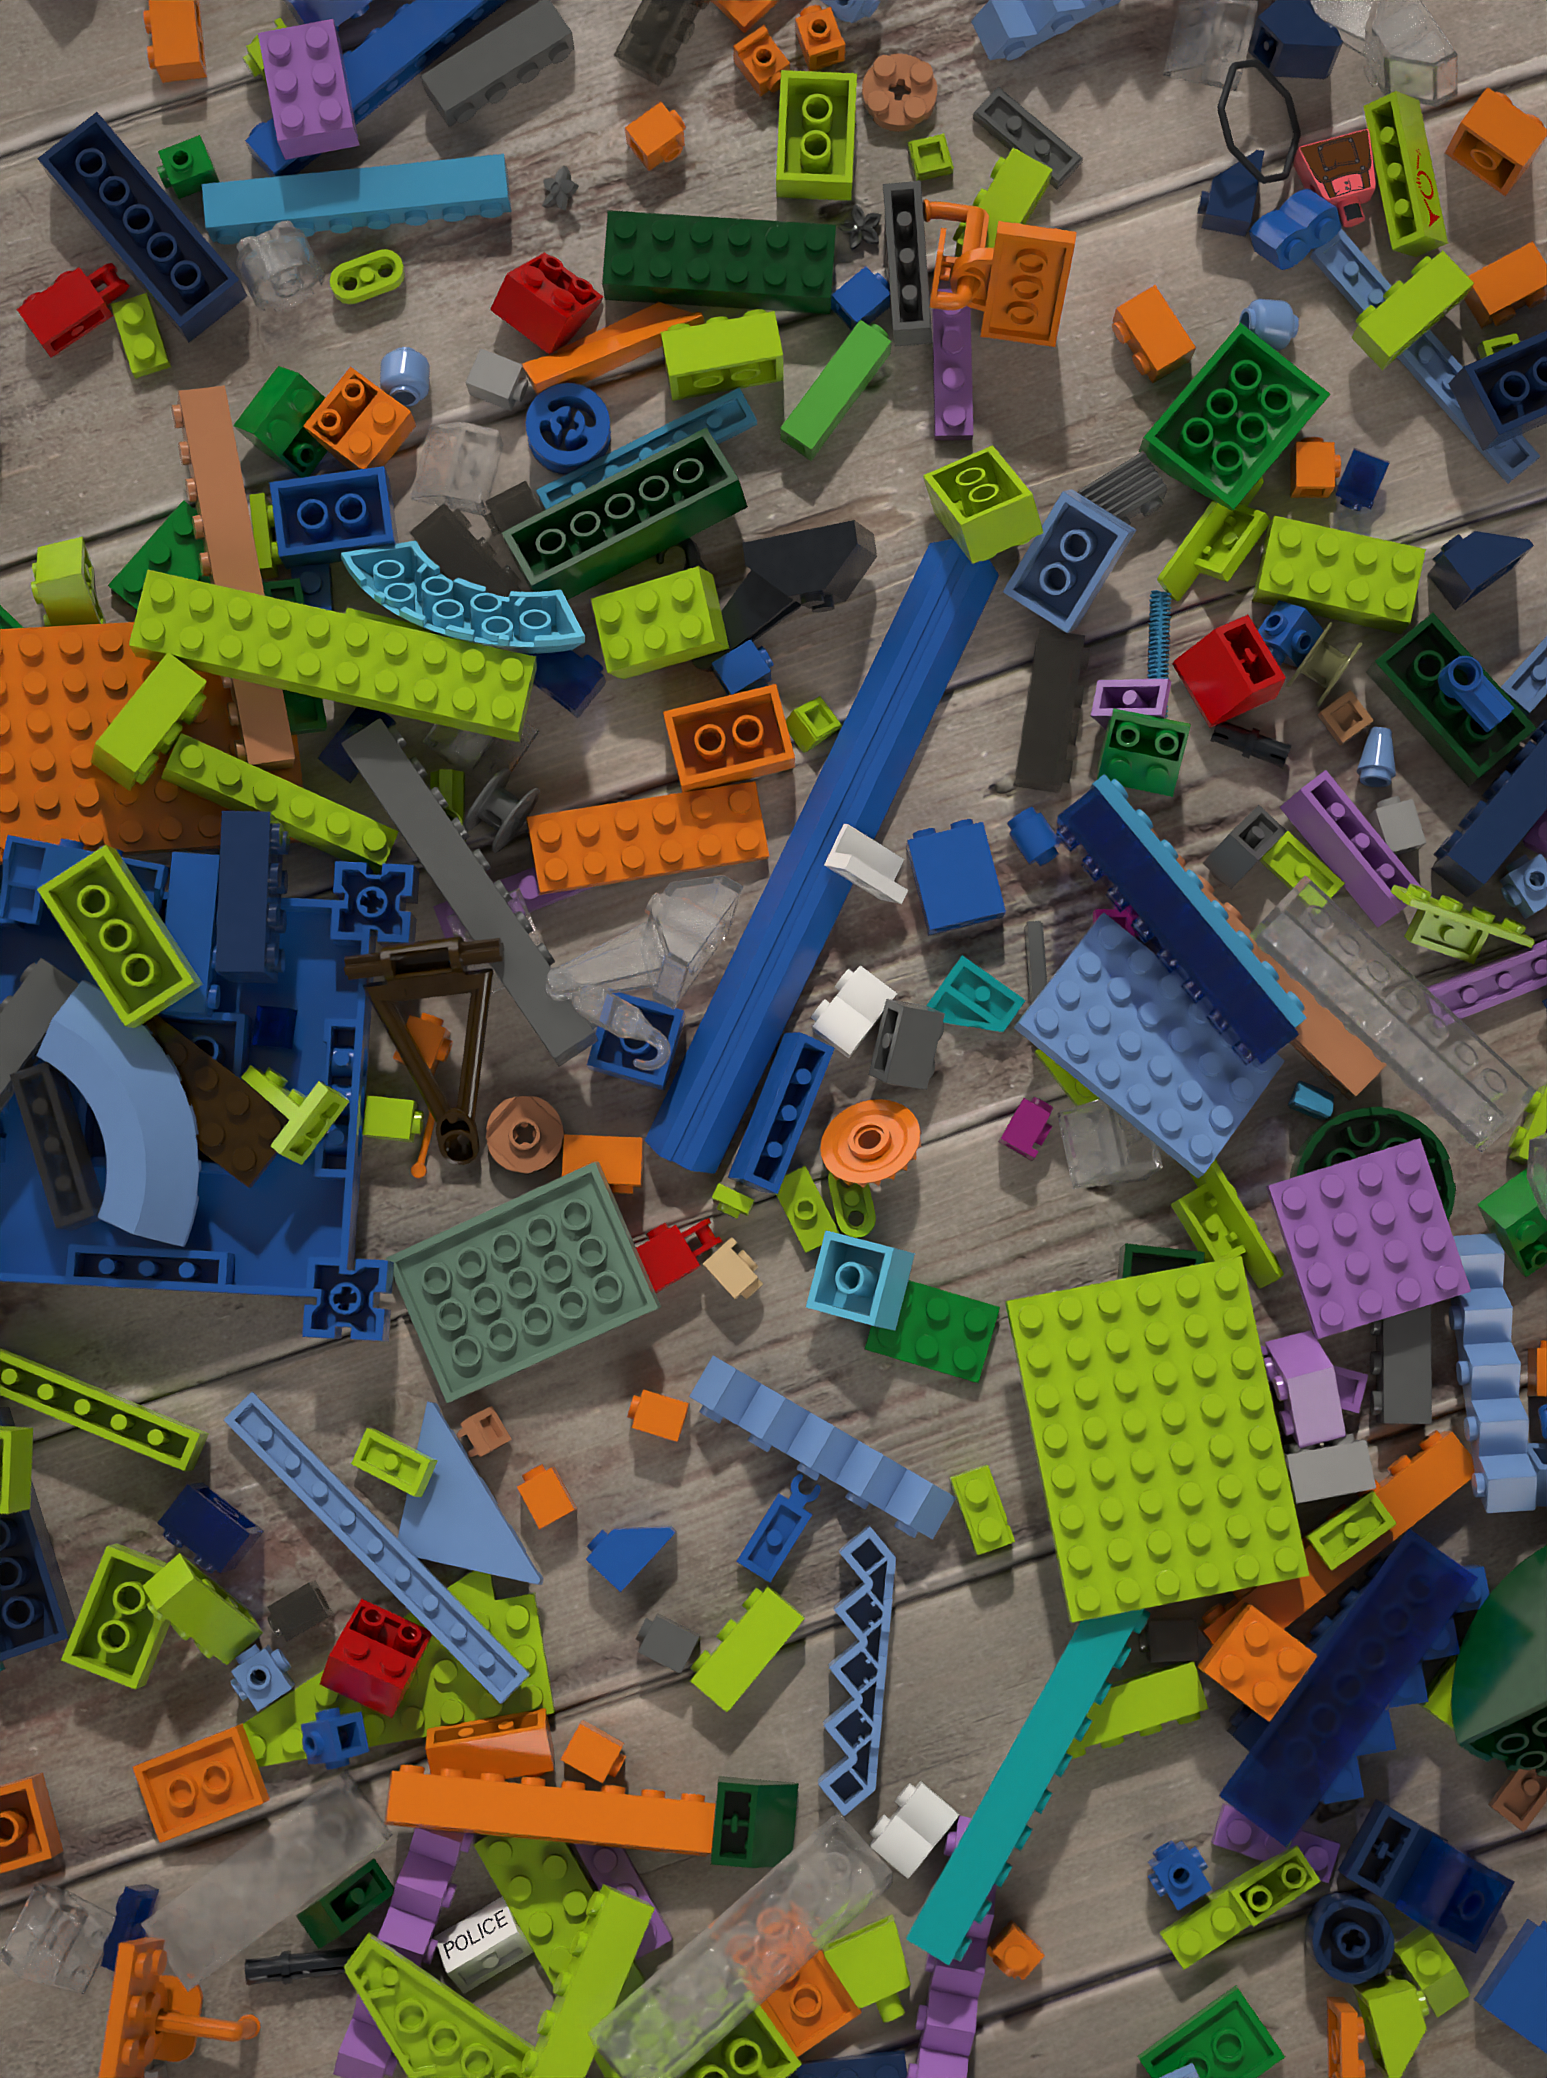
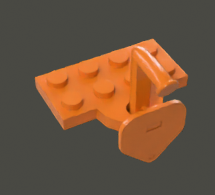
M928 199L923 200V217L926 223L930 222L931 219L966 223L962 255L959 257L943 255L947 228H941L929 308L956 311L967 305L970 308L984 311L980 337L1055 347L1077 232L998 221L994 248H985L989 215L984 209L977 206L949 202H929ZM950 277L951 291L953 293L938 291L939 280L949 281Z
M146 1937L119 1943L98 2078H144L145 2068L153 2059L179 2062L187 2059L195 2050L197 2037L228 2042L252 2039L260 2031V2021L251 2014L242 2016L238 2022L201 2017L203 1993L199 1984L187 1977L162 1975L167 1963V1952L164 1950L165 1939Z

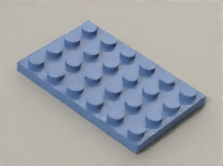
M1104 912L1094 922L1014 1026V1029L1196 1178H1200L1205 1174L1285 1061Z

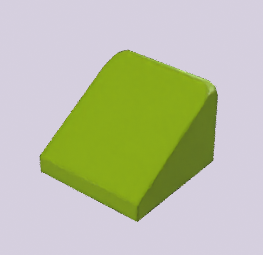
M821 696L796 708L785 719L790 736L804 753L813 749L842 728L841 723Z

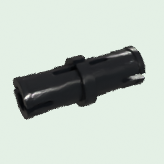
M1227 721L1215 726L1210 740L1211 742H1217L1243 752L1242 757L1249 759L1251 755L1277 765L1282 769L1292 747L1290 744H1285L1259 734V729L1253 727L1251 731Z

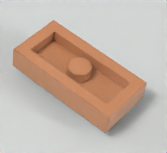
M1535 1769L1513 1771L1488 1805L1519 1830L1525 1832L1547 1802V1777L1538 1776Z

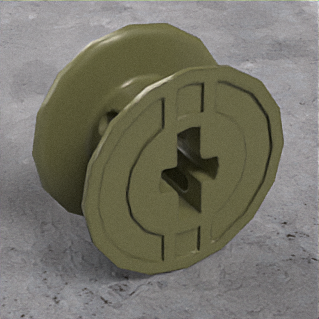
M1331 621L1286 685L1290 687L1299 673H1303L1325 688L1324 693L1316 704L1317 707L1321 705L1363 644L1359 642L1351 654L1346 656L1325 642L1324 637L1333 625Z

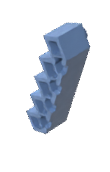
M989 0L971 22L989 60L1001 58L1014 60L1031 48L1057 34L1070 30L1077 23L1105 8L1116 5L1121 0Z
M1495 1233L1453 1236L1471 1292L1450 1298L1449 1323L1451 1329L1455 1330L1459 1361L1456 1364V1374L1459 1385H1463L1467 1417L1464 1418V1432L1466 1440L1471 1443L1475 1472L1472 1474L1473 1494L1475 1498L1480 1497L1486 1513L1535 1510L1537 1474L1527 1454L1529 1418L1519 1398L1521 1362L1511 1343L1513 1307L1503 1288L1505 1252Z
M712 1356L689 1396L703 1405L699 1411L701 1414L719 1424L724 1417L751 1433L748 1438L749 1442L766 1452H769L771 1446L786 1453L800 1462L796 1468L797 1470L816 1481L820 1474L848 1490L845 1498L865 1510L869 1503L898 1519L894 1527L913 1538L920 1532L933 1539L956 1497L715 1356Z
M870 1525L839 1549V1553L857 1573L863 1583L834 1606V1611L856 1636L857 1640L828 1664L829 1669L852 1697L823 1721L825 1729L846 1755L818 1778V1785L843 1816L847 1815L876 1789L896 1557Z

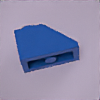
M672 1526L614 1528L609 1534L602 1529L587 1545V1548L592 1553L586 1560L621 1592L677 1531Z

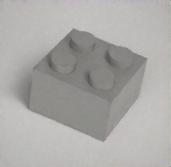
M1353 1433L1346 1434L1345 1437L1323 1442L1324 1445L1319 1446L1310 1445L1299 1448L1296 1442L1283 1445L1294 1503L1376 1488L1367 1441L1354 1439Z

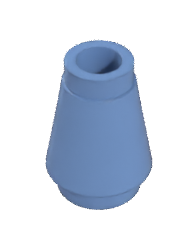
M1373 727L1369 729L1357 768L1360 782L1363 785L1386 787L1391 784V779L1396 775L1392 731L1388 728Z

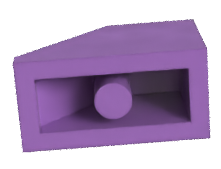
M1169 679L1098 680L1091 717L1105 730L1113 708L1165 718L1171 681Z

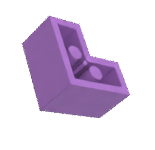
M1309 1330L1265 1342L1268 1357L1263 1359L1268 1382L1273 1381L1278 1400H1283L1285 1411L1279 1412L1285 1435L1292 1434L1299 1448L1345 1437L1346 1432L1334 1366L1313 1332Z

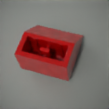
M544 252L506 274L490 311L550 355L570 342L599 306L604 296L594 290L591 283L587 280L577 277L566 269L559 259Z
M1248 614L1214 629L1172 663L1209 728L1275 699L1286 680L1285 675Z
M361 1599L328 1656L319 1685L393 1718L413 1680L433 1634L418 1624Z

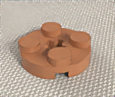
M908 54L881 55L874 61V65L867 71L862 85L865 110L867 108L868 113L873 117V121L884 129L896 132L911 130L915 128V124L922 122L924 119L926 120L935 108L937 82L933 75V69L931 65L917 57ZM897 85H902L910 92V95L905 94L902 100L894 99V93L890 92V89L896 88Z
M520 1096L504 1100L492 1111L486 1127L487 1145L491 1156L498 1164L511 1172L529 1175L542 1171L557 1159L563 1148L565 1131L561 1117L552 1105L539 1097ZM521 1125L523 1128H527L529 1125H532L535 1128L532 1133L535 1140L531 1144L525 1141L519 1145L516 1142L519 1135L515 1130L518 1126Z

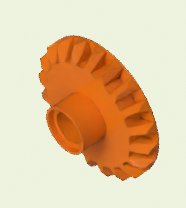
M884 1099L867 1100L848 1107L830 1122L822 1136L821 1157L827 1171H830L836 1180L842 1179L848 1186L858 1183L862 1188L867 1183L872 1182L879 1186L881 1180L888 1177L894 1180L895 1174L898 1171H907L909 1161L917 1160L916 1151L917 1148L922 1147L920 1140L922 1133L916 1117L904 1105Z

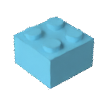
M825 1230L806 1308L876 1327L896 1330L915 1253Z

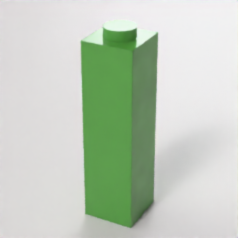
M862 320L857 323L781 426V441L810 461L813 460L889 357L892 341L888 339L889 335L884 329L874 323H871L869 326Z

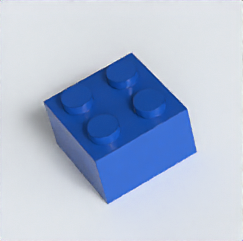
M608 989L598 1023L599 1026L595 1033L599 1041L592 1045L587 1061L589 1070L665 1091L686 1017L684 1010Z

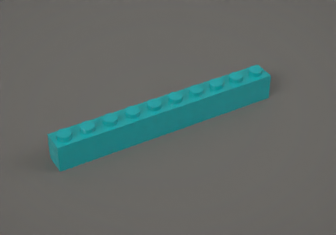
M1145 1608L1080 1621L906 1936V1940L947 1965H950L953 1958L959 1962L962 1960L972 1941L971 1938L966 1936L973 1921L981 1925L993 1902L986 1899L994 1884L1001 1888L1013 1866L1006 1862L1014 1847L1021 1851L1033 1829L1026 1825L1034 1811L1041 1814L1053 1793L1046 1788L1053 1775L1055 1774L1061 1778L1073 1756L1066 1753L1074 1738L1081 1742L1092 1720L1086 1717L1093 1702L1101 1705L1112 1684L1107 1682L1106 1678L1113 1666L1120 1670L1131 1651V1648L1125 1645L1132 1631L1140 1634L1151 1614Z

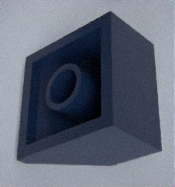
M1474 531L1464 539L1458 534L1440 548L1442 551L1432 559L1435 565L1427 575L1454 610H1457L1515 568L1534 545L1529 539Z

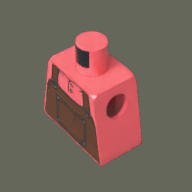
M1364 129L1298 147L1293 165L1304 188L1312 190L1336 206L1344 228L1362 223L1365 217L1361 204L1370 201L1376 189L1369 130Z

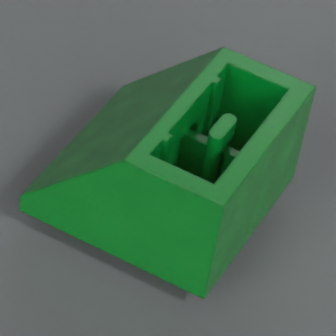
M278 366L233 426L259 450L299 478L309 477L328 452L303 427L325 397L300 373Z
M1113 708L1100 752L1097 779L1105 774L1110 781L1116 779L1123 787L1173 797L1191 724Z
M1538 1159L1477 1204L1487 1228L1491 1233L1496 1234L1503 1250L1526 1278L1547 1264V1164L1543 1160Z

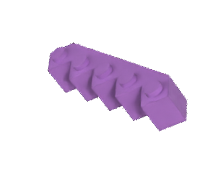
M958 1816L955 1831H947L944 1846L945 1856L951 1857L972 1818ZM995 1884L986 1899L993 1903L981 1925L973 1921L966 1934L972 1941L962 1960L959 1962L953 1958L950 1965H947L929 1953L926 1955L925 1971L931 1972L926 2004H919L915 2030L921 2031L916 2064L909 2063L906 2078H967L968 2058L976 2028L978 1997L985 1974L987 1940L994 1918L997 1887Z
M421 1828L414 1829L409 1852L396 1881L390 1908L377 1938L420 1968L423 1967L424 1963L430 1965L438 1945V1940L432 1939L442 1908L449 1909L457 1888V1885L451 1883L461 1852H469L475 1834ZM358 1994L353 2017L339 2049L333 2075L342 2078H384L385 2075L392 2077L398 2060Z

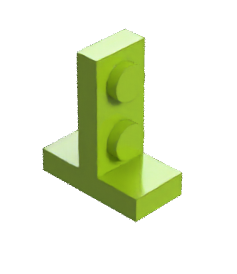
M250 1065L241 1077L289 1119L286 1126L271 1144V1147L280 1155L303 1165L350 1102L340 1092L319 1081L307 1097L294 1088L290 1092L284 1087L288 1081L271 1068L263 1072Z

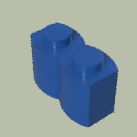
M1304 189L1289 197L1279 210L1271 211L1258 219L1250 228L1249 234L1254 251L1280 270H1286L1302 261L1311 249L1328 243L1342 227L1337 207L1312 190Z

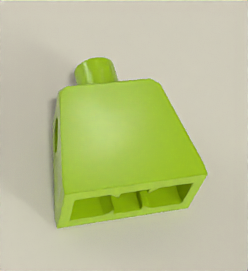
M893 1914L823 1945L825 1958L858 2009L875 2003L884 2023L897 2019L905 2013L897 1992L911 1986Z

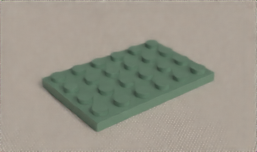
M599 1162L588 1164L386 1258V1260L394 1262L393 1277L446 1403L460 1399L662 1308Z

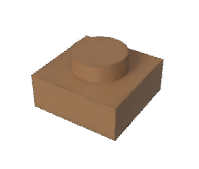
M1351 690L1317 715L1340 746L1374 721Z

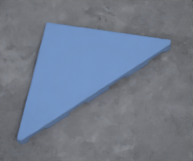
M427 1402L417 1450L437 1460V1464L422 1497H414L407 1493L398 1539L417 1558L543 1585L544 1578L536 1570L521 1540L497 1506L496 1499L469 1460V1455L455 1432L451 1430L444 1419L438 1404Z

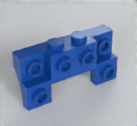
M7 835L2 858L3 875L0 896V918L39 925L44 899L37 889L88 857L94 851L83 850L84 843L69 839H60V844L57 845ZM116 849L162 920L164 909L161 907L169 868L161 864L123 857L124 851Z

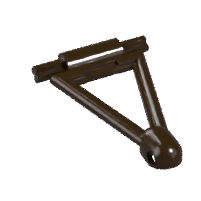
M462 936L384 945L381 948V952L346 956L344 958L345 975H348V980L384 976L386 981L364 984L362 987L437 1123L436 1137L441 1155L452 1164L465 1165L471 1163L476 1158L480 1147L475 1115L494 969L487 968L468 971L467 966L504 961L503 942L501 943V938L464 942ZM471 993L457 1107L450 1108L394 1002Z

